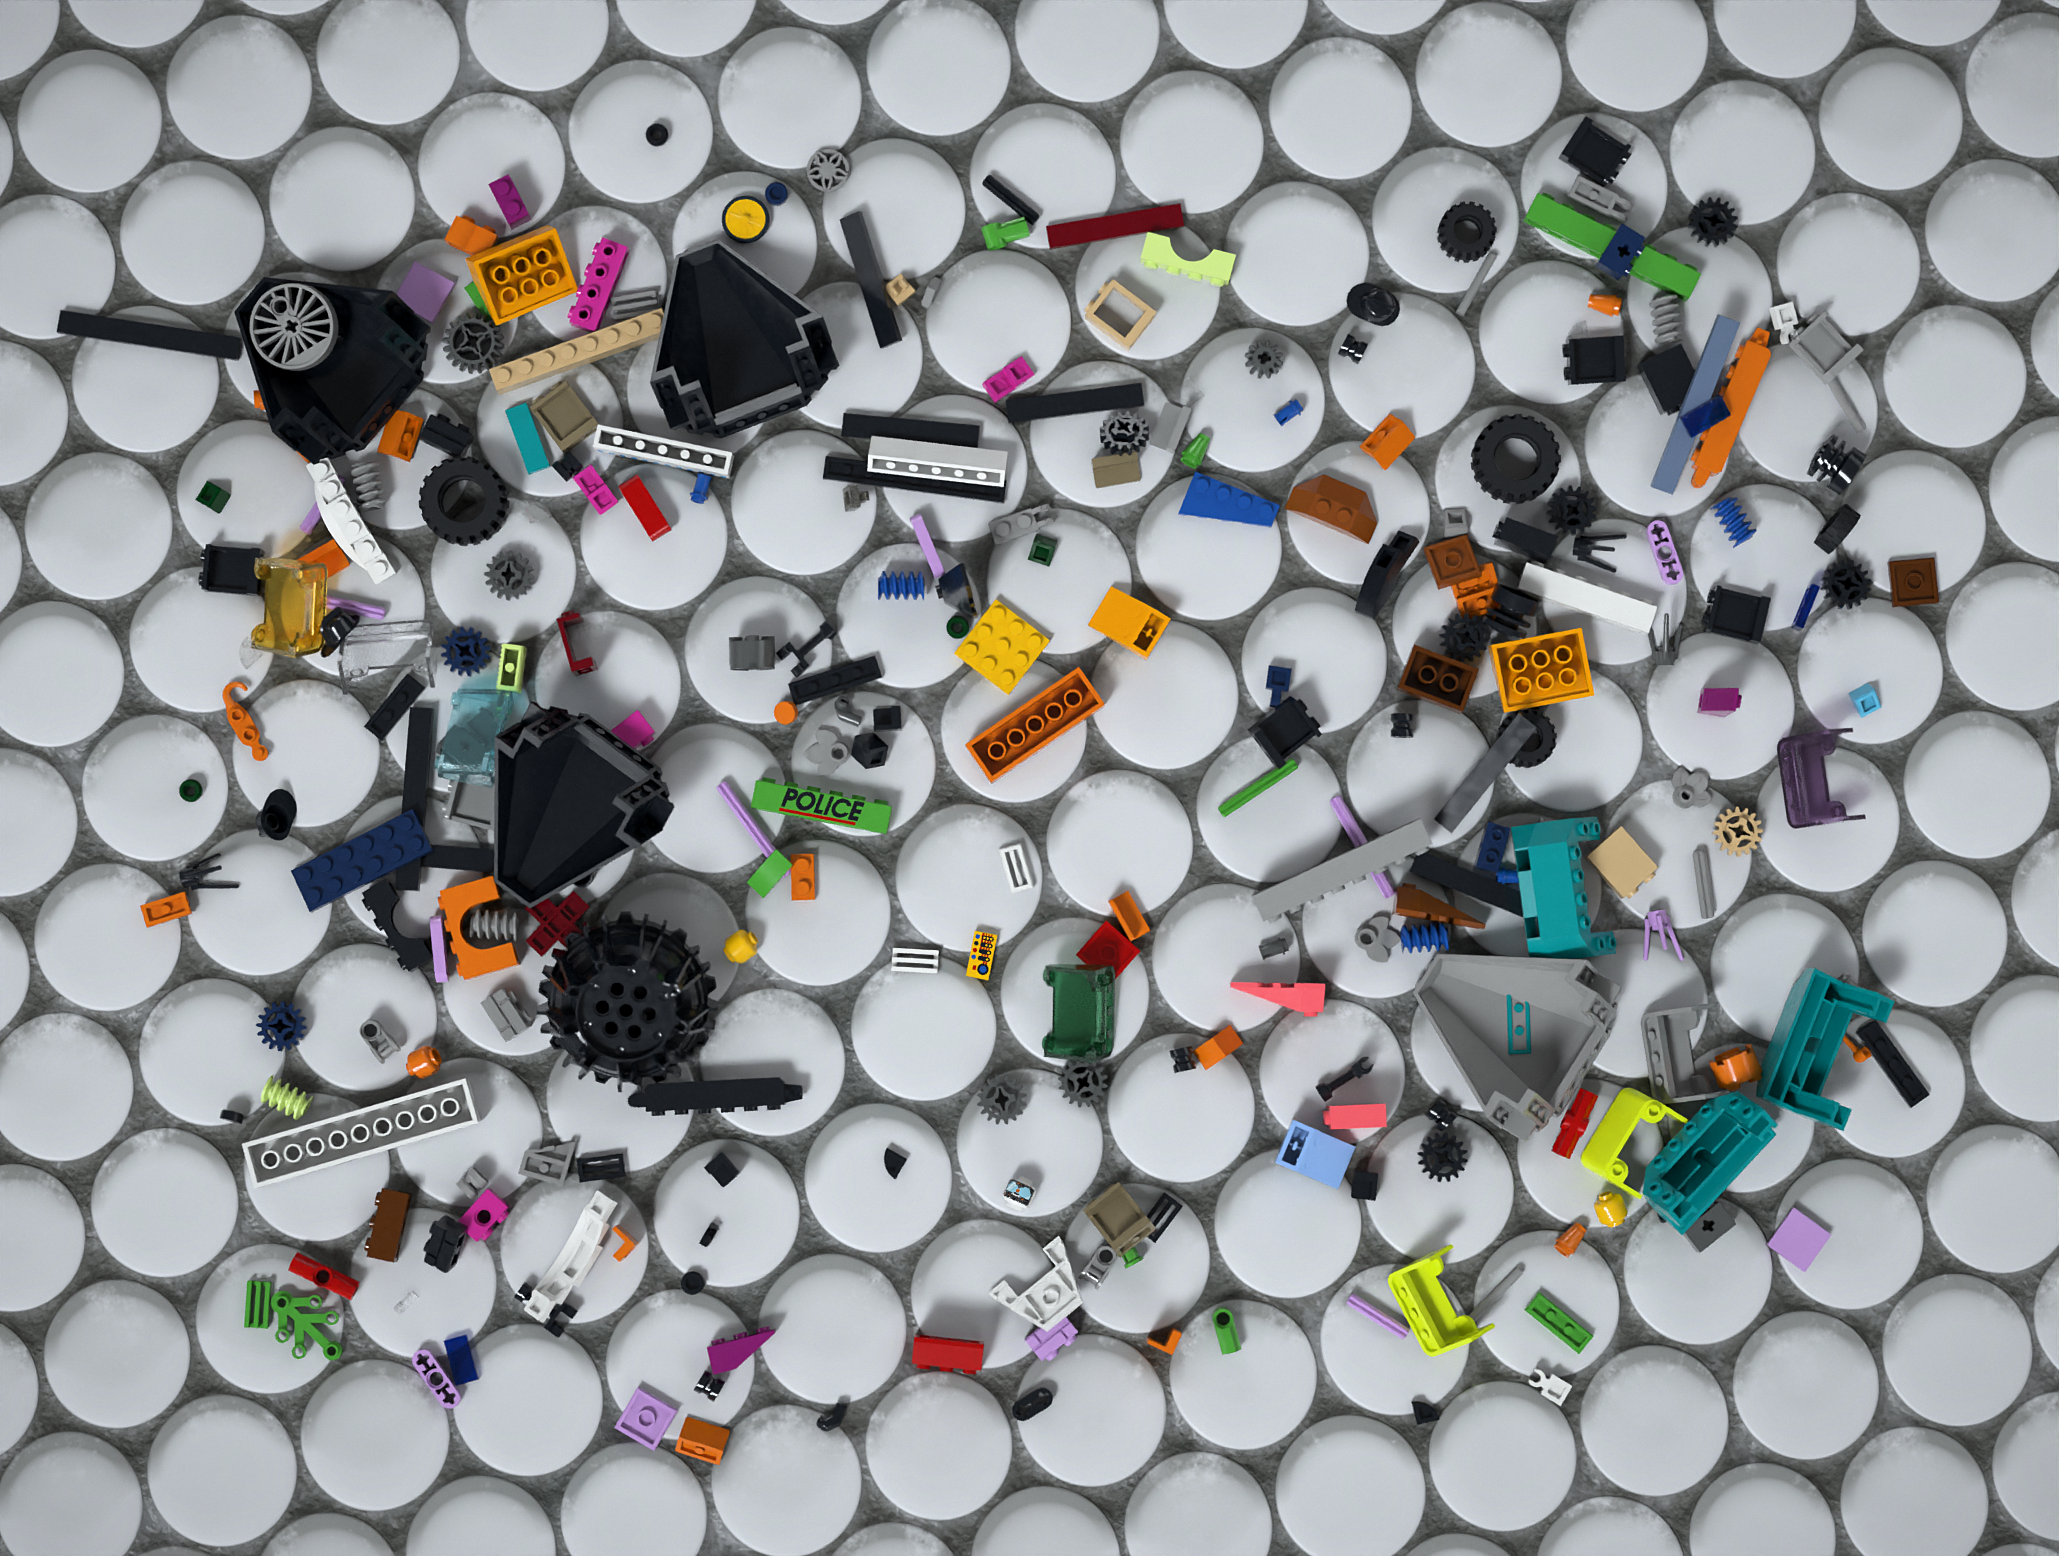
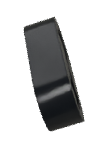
M1040 1387L1019 1399L1012 1407L1013 1416L1019 1421H1026L1045 1410L1053 1401L1051 1391L1045 1387ZM1039 1392L1049 1395L1046 1398V1404L1039 1402L1034 1405L1033 1401L1038 1399ZM1022 1404L1023 1407L1028 1404L1032 1405L1027 1410V1416L1016 1413L1019 1410L1018 1405Z

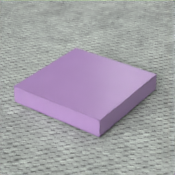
M414 262L396 295L414 311V314L434 323L455 283Z
M1792 1207L1766 1245L1798 1269L1806 1272L1831 1234Z
M637 1387L614 1428L655 1451L678 1409Z

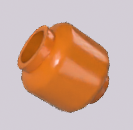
M425 1045L408 1055L406 1069L411 1076L414 1075L418 1079H425L440 1070L442 1058L437 1049Z

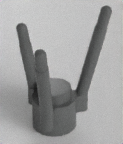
M1668 613L1664 614L1663 647H1658V651L1652 628H1650L1648 633L1652 659H1656V665H1674V659H1677L1683 626H1678L1672 650V647H1668Z

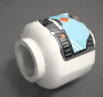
M1022 1176L1019 1179H1010L1003 1194V1199L1006 1201L1005 1205L1020 1212L1023 1209H1028L1037 1192L1035 1187L1031 1186L1033 1181Z

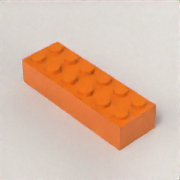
M1078 667L966 743L965 747L990 784H993L1104 708L1105 704L1080 667Z

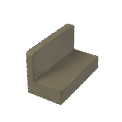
M1133 451L1130 456L1127 453H1123L1122 456L1116 454L1091 460L1096 488L1141 480L1136 451Z

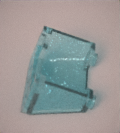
M459 688L457 692H453L451 697L453 709L441 755L436 756L434 769H438L439 778L493 788L495 776H492L495 770V735L504 731L509 714H512L514 706L512 691Z

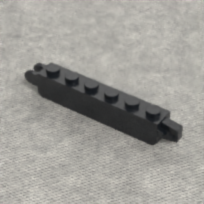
M780 1077L648 1084L645 1088V1093L631 1094L627 1098L629 1106L634 1108L646 1107V1112H651L652 1116H665V1111L672 1110L675 1111V1115L689 1114L688 1110L698 1109V1114L712 1113L711 1108H721V1113L735 1112V1107H744V1111H758V1106H767V1110H781V1105H786V1102L803 1099L802 1085L785 1084V1081Z

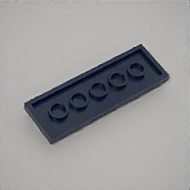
M411 809L291 870L309 912H314L434 850L416 811Z

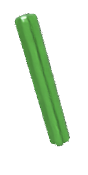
M1292 758L1287 760L1286 765L1281 769L1275 768L1218 807L1219 812L1223 817L1228 816L1298 768L1297 763Z

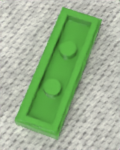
M1540 1292L1535 1295L1524 1309L1578 1354L1582 1352L1593 1338L1592 1334Z

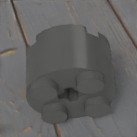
M757 635L745 636V640H742V637H729L730 670L775 669V636H763L761 640H759Z

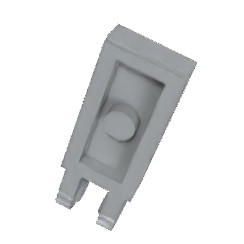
M1577 176L1567 196L1569 199L1622 223H1626L1628 218L1624 214L1613 210L1614 204L1616 203L1623 209L1630 211L1633 208L1631 202L1618 197V194L1581 176Z
M1044 504L1034 509L1030 508L988 523L995 545L997 546L1039 531V528L1055 523L1054 517L1045 518L1037 523L1034 517L1036 514L1044 513L1051 509L1049 504Z

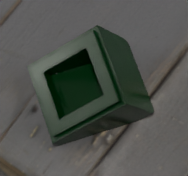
M206 481L195 500L220 514L231 495L213 483Z
M1036 534L1028 560L1049 567L1058 541Z

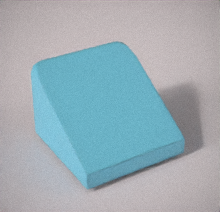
M1868 683L1848 693L1861 718L1881 708L1875 689Z

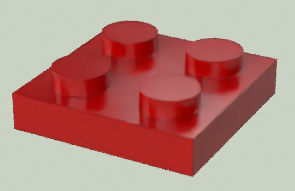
M1105 921L1078 951L1076 956L1110 986L1139 954L1140 950L1108 921Z

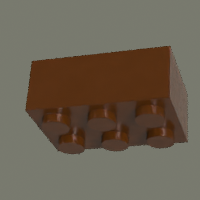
M1413 645L1396 690L1461 714L1479 669Z

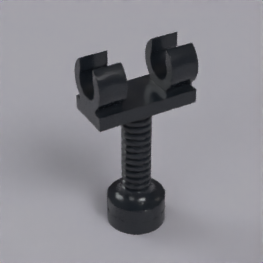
M827 621L819 626L820 632L810 639L807 644L803 645L802 648L796 650L788 642L777 651L776 654L781 660L785 659L792 652L800 660V663L791 670L796 678L810 668L809 664L804 660V656L813 650L815 646L819 645L822 640H832L838 635Z
M1362 1057L1358 1063L1352 1064L1351 1070L1336 1078L1332 1083L1326 1084L1321 1082L1315 1086L1325 1102L1333 1097V1091L1338 1089L1339 1086L1341 1087V1085L1355 1077L1359 1079L1364 1074H1368L1372 1070L1373 1065L1365 1069L1361 1063L1367 1061L1369 1057Z
M525 1282L514 1298L521 1303L525 1300L529 1302L532 1297V1287ZM565 1301L557 1309L551 1310L548 1315L550 1320L544 1327L558 1338L564 1332V1329L554 1323L560 1312L562 1311L571 1319L578 1312Z

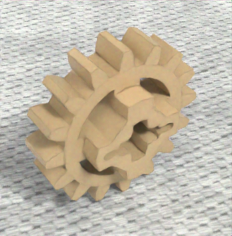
M1734 807L1733 813L1730 809H1726V816L1723 814L1718 815L1721 821L1713 823L1718 828L1712 834L1718 836L1714 843L1722 844L1719 848L1720 851L1728 849V856L1735 852L1736 857H1740L1742 851L1745 855L1750 854L1749 848L1757 849L1755 842L1762 841L1758 834L1762 833L1763 829H1758L1757 825L1761 823V820L1754 821L1755 813L1748 815L1747 808L1740 812L1739 807ZM1731 817H1738L1735 823H1726ZM1747 821L1751 825L1752 831H1749L1746 825ZM1740 827L1739 831L1744 835L1735 837L1736 833L1732 829ZM1723 832L1726 833L1729 839L1728 843L1723 836ZM1741 840L1749 841L1745 846L1737 847Z

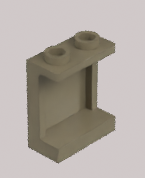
M560 381L550 388L551 392L545 397L540 395L533 400V405L530 409L561 451L565 453L596 432L599 423L568 382L562 383Z
M1120 1182L1107 1187L1104 1194L1097 1199L1091 1200L1083 1210L1120 1258L1156 1230L1155 1226Z

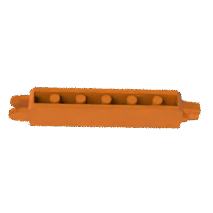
M1757 327L1751 338L1744 345L1740 344L1734 356L1738 358L1735 366L1731 365L1726 374V378H1729L1726 387L1722 385L1717 395V398L1720 399L1718 406L1712 407L1708 419L1711 420L1709 427H1704L1699 437V440H1702L1700 448H1695L1690 458L1693 461L1691 468L1695 469L1692 476L1693 479H1691V485L1694 488L1700 489L1707 483L1706 481L1709 476L1718 475L1724 467L1771 357L1770 350L1766 348L1770 332Z

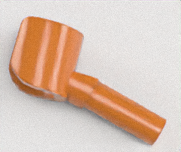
M1844 1035L1843 1041L1853 1052V1058L1856 1062L1861 1063L1872 1056L1867 1047L1859 1049Z

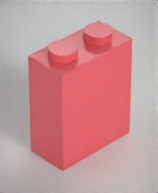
M1386 1104L1326 1106L1327 1111H1323V1125H1327L1328 1129L1387 1127Z

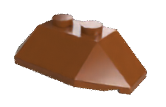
M1325 474L1293 487L1284 508L1366 544H1369L1377 526V520L1367 493Z

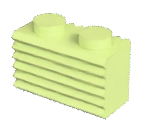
M503 643L501 645L502 653L499 659L501 662L498 668L500 671L498 672V685L496 688L501 692L521 694L527 648L521 645Z

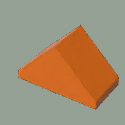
M1229 1025L1195 1049L1193 1053L1205 1070H1207L1241 1046L1243 1042L1231 1025Z

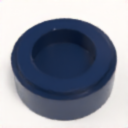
M774 182L767 186L765 197L769 204L781 206L788 199V191L782 183Z

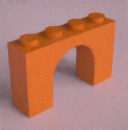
M494 876L440 890L441 896L438 897V903L441 910L445 909L447 918L444 919L446 931L452 934L453 941H450V946L453 954L458 956L459 963H456V967L460 977L463 976L464 980H470L520 965L513 942L489 949H477L466 940L463 933V922L471 909L478 905L502 899L498 884L494 882Z

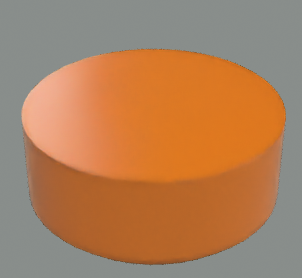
M791 701L778 703L774 709L775 719L781 724L794 722L798 716L796 705Z

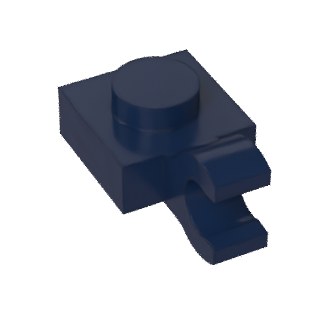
M1268 666L1265 689L1272 690L1269 707H1277L1280 704L1281 692L1289 691L1292 669Z

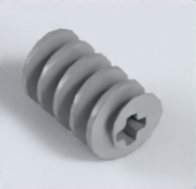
M1677 295L1658 296L1649 303V307L1655 309L1650 313L1652 317H1656L1652 321V325L1658 326L1653 330V333L1660 335L1654 340L1656 344H1671L1682 341V339H1677V336L1682 334L1683 331L1676 330V327L1682 323L1674 321V318L1680 316V313L1673 312V309L1677 308L1679 304L1672 303V300L1678 297Z
M363 462L351 466L355 468L351 471V475L357 477L353 480V484L359 486L355 489V493L360 495L356 499L358 503L362 504L358 507L360 512L381 509L383 506L380 504L386 501V498L379 497L381 493L385 492L384 489L377 488L383 481L375 480V477L381 474L380 471L373 470V468L379 466L377 462Z
M477 909L475 915H472L470 937H473L477 932L478 938H482L486 932L487 939H492L495 933L497 940H501L504 934L506 941H510L513 935L514 940L517 942L519 935L517 913L514 912L512 917L509 918L508 913L505 911L502 918H500L498 911H495L493 917H490L489 910H486L484 916H481L480 909Z

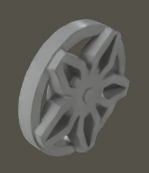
M823 149L816 152L809 159L807 177L816 189L823 192H833L840 189L846 183L849 177V165L846 158L840 152L832 149ZM823 154H833V156L828 161L827 157ZM818 156L823 158L825 162L820 163ZM839 157L837 163L834 164L832 161ZM815 160L819 167L811 169V165ZM841 161H843L845 165V171H843L841 168H837L840 166ZM819 171L818 175H811L813 172ZM837 172H840V173H842L844 176H836V175H837ZM822 178V186L816 184L813 179ZM833 179L842 180L838 185L832 187ZM825 180H830L828 187L825 185Z

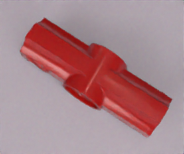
M1579 1088L1570 1110L1566 1111L1561 1121V1129L1552 1146V1152L1570 1159L1579 1138L1583 1136L1590 1120L1588 1118L1597 1101V1095Z
M298 1252L292 1259L288 1271L313 1282L318 1287H324L349 1300L353 1299L360 1284L359 1281L334 1270L331 1266L319 1263ZM321 1270H326L329 1273L330 1278L326 1283L319 1279Z

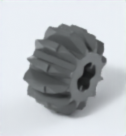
M1260 340L1257 341V348L1250 345L1249 350L1252 353H1245V358L1249 359V361L1245 362V367L1253 366L1249 373L1252 375L1258 371V379H1261L1263 373H1265L1267 379H1270V371L1278 374L1279 370L1276 366L1281 367L1283 365L1281 360H1277L1283 356V353H1275L1278 345L1269 348V340L1266 341L1265 346H1262ZM1262 355H1266L1267 360L1269 359L1270 361H1266L1265 364H1261V359L1258 360V358H1262Z

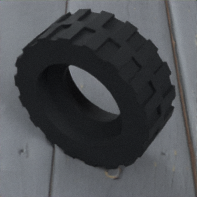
M1848 504L1843 505L1823 527L1814 543L1827 554L1832 553L1848 536L1861 515Z

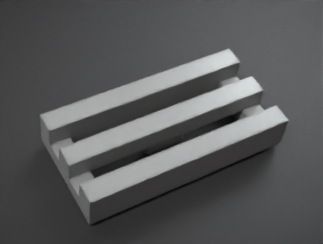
M655 290L610 298L614 321L631 319L659 309ZM650 297H652V300H648V301H642V302H636V303H630V304H624V305H618V306H617V304H616V303H620V302H626V301H632V300H638V299H644V298H650ZM651 305L654 306V309L618 315V311Z

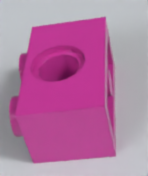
M488 1188L458 1222L467 1226L466 1233L476 1242H479L481 1239L486 1241L494 1232L491 1228L498 1221L501 1224L510 1214L507 1210L511 1206L491 1188ZM482 1210H487L491 1214V1219L488 1223H483L479 1218Z

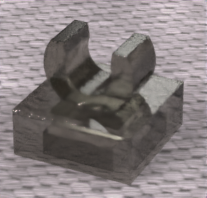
M849 485L842 489L845 512L855 511L861 507L860 503L869 501L868 491L859 492L858 485Z

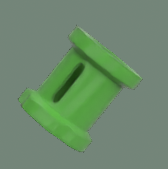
M1135 1246L1122 1256L1125 1262V1269L1144 1259L1143 1256L1138 1254Z

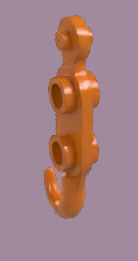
M230 682L225 686L222 694L226 705L227 719L239 740L244 745L251 746L253 758L257 761H264L267 759L269 752L265 746L259 743L260 732L247 710L236 703L231 697V690L233 688L240 687L244 691H247L248 688L242 682Z

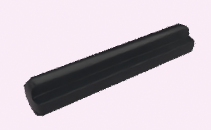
M988 175L983 180L982 184L985 188L1021 217H1024L1028 223L1034 225L1039 220L1040 215L993 176Z

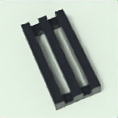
M623 1153L578 1159L579 1183L625 1177ZM612 1159L619 1160L617 1164L587 1168L582 1166L583 1163ZM620 1168V1173L584 1177L583 1174L585 1172Z
M1165 1192L1147 1214L1148 1219H1151L1165 1199L1169 1202L1152 1223L1155 1227L1172 1205L1176 1206V1208L1155 1236L1151 1234L1147 1236L1154 1243H1156L1183 1207Z

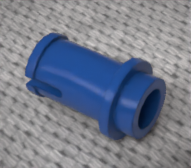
M1296 399L1290 400L1287 406L1273 416L1283 426L1297 414L1300 416V412L1304 409Z
M697 474L694 490L690 493L691 501L704 504V501L708 499L706 494L712 479L710 476Z
M1501 867L1498 873H1496V882L1503 885L1505 883H1518L1516 869Z

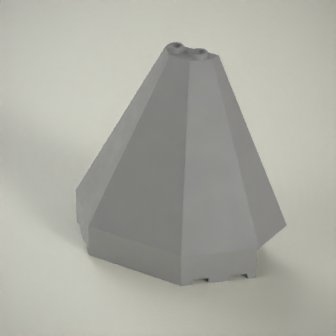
M1437 954L1428 963L1424 976L1416 982L1413 994L1487 1118L1500 1129H1504L1526 1142L1530 1139L1533 1131L1538 1133L1548 1125L1550 1117L1557 1118L1562 1114L1607 1042L1612 1030L1608 1027V1024L1615 1017L1618 1005L1615 999L1621 993L1622 987L1600 975L1599 971L1588 960ZM1508 994L1511 995L1513 1050L1527 1049L1525 1001L1529 1002L1531 1054L1508 1055L1506 998ZM1515 1004H1521L1523 1011L1520 1013L1515 1012ZM1522 1027L1524 1029L1523 1035L1517 1036L1515 1028Z

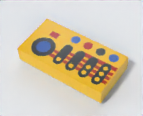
M979 931L974 932L966 976L989 980L997 935Z

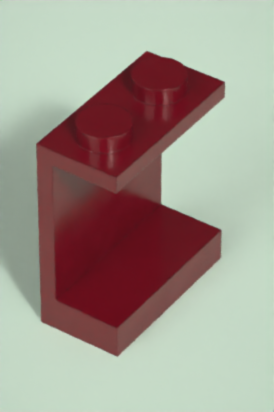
M573 610L562 613L561 618L557 619L571 672L575 676L597 671L598 667L592 657L576 660L567 627L583 623L584 618L579 612L575 613Z

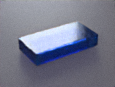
M1717 395L1679 418L1689 437L1693 438L1731 416L1722 396Z
M1815 584L1807 586L1791 625L1793 629L1800 631L1804 628L1820 586Z
M467 1334L445 1340L444 1345L455 1385L458 1386L478 1380L479 1377Z

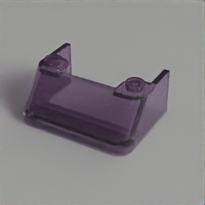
M1853 728L1822 730L1785 737L1778 742L1777 754L1788 824L1792 828H1807L1866 819L1865 814L1847 816L1844 804L1840 801H1830L1824 756L1834 753L1836 749L1835 735L1851 733Z

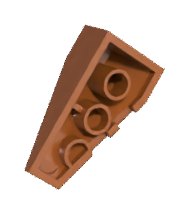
M1402 883V887H1396L1392 915L1443 922L1481 930L1485 929L1486 924L1422 890L1415 889L1416 885Z

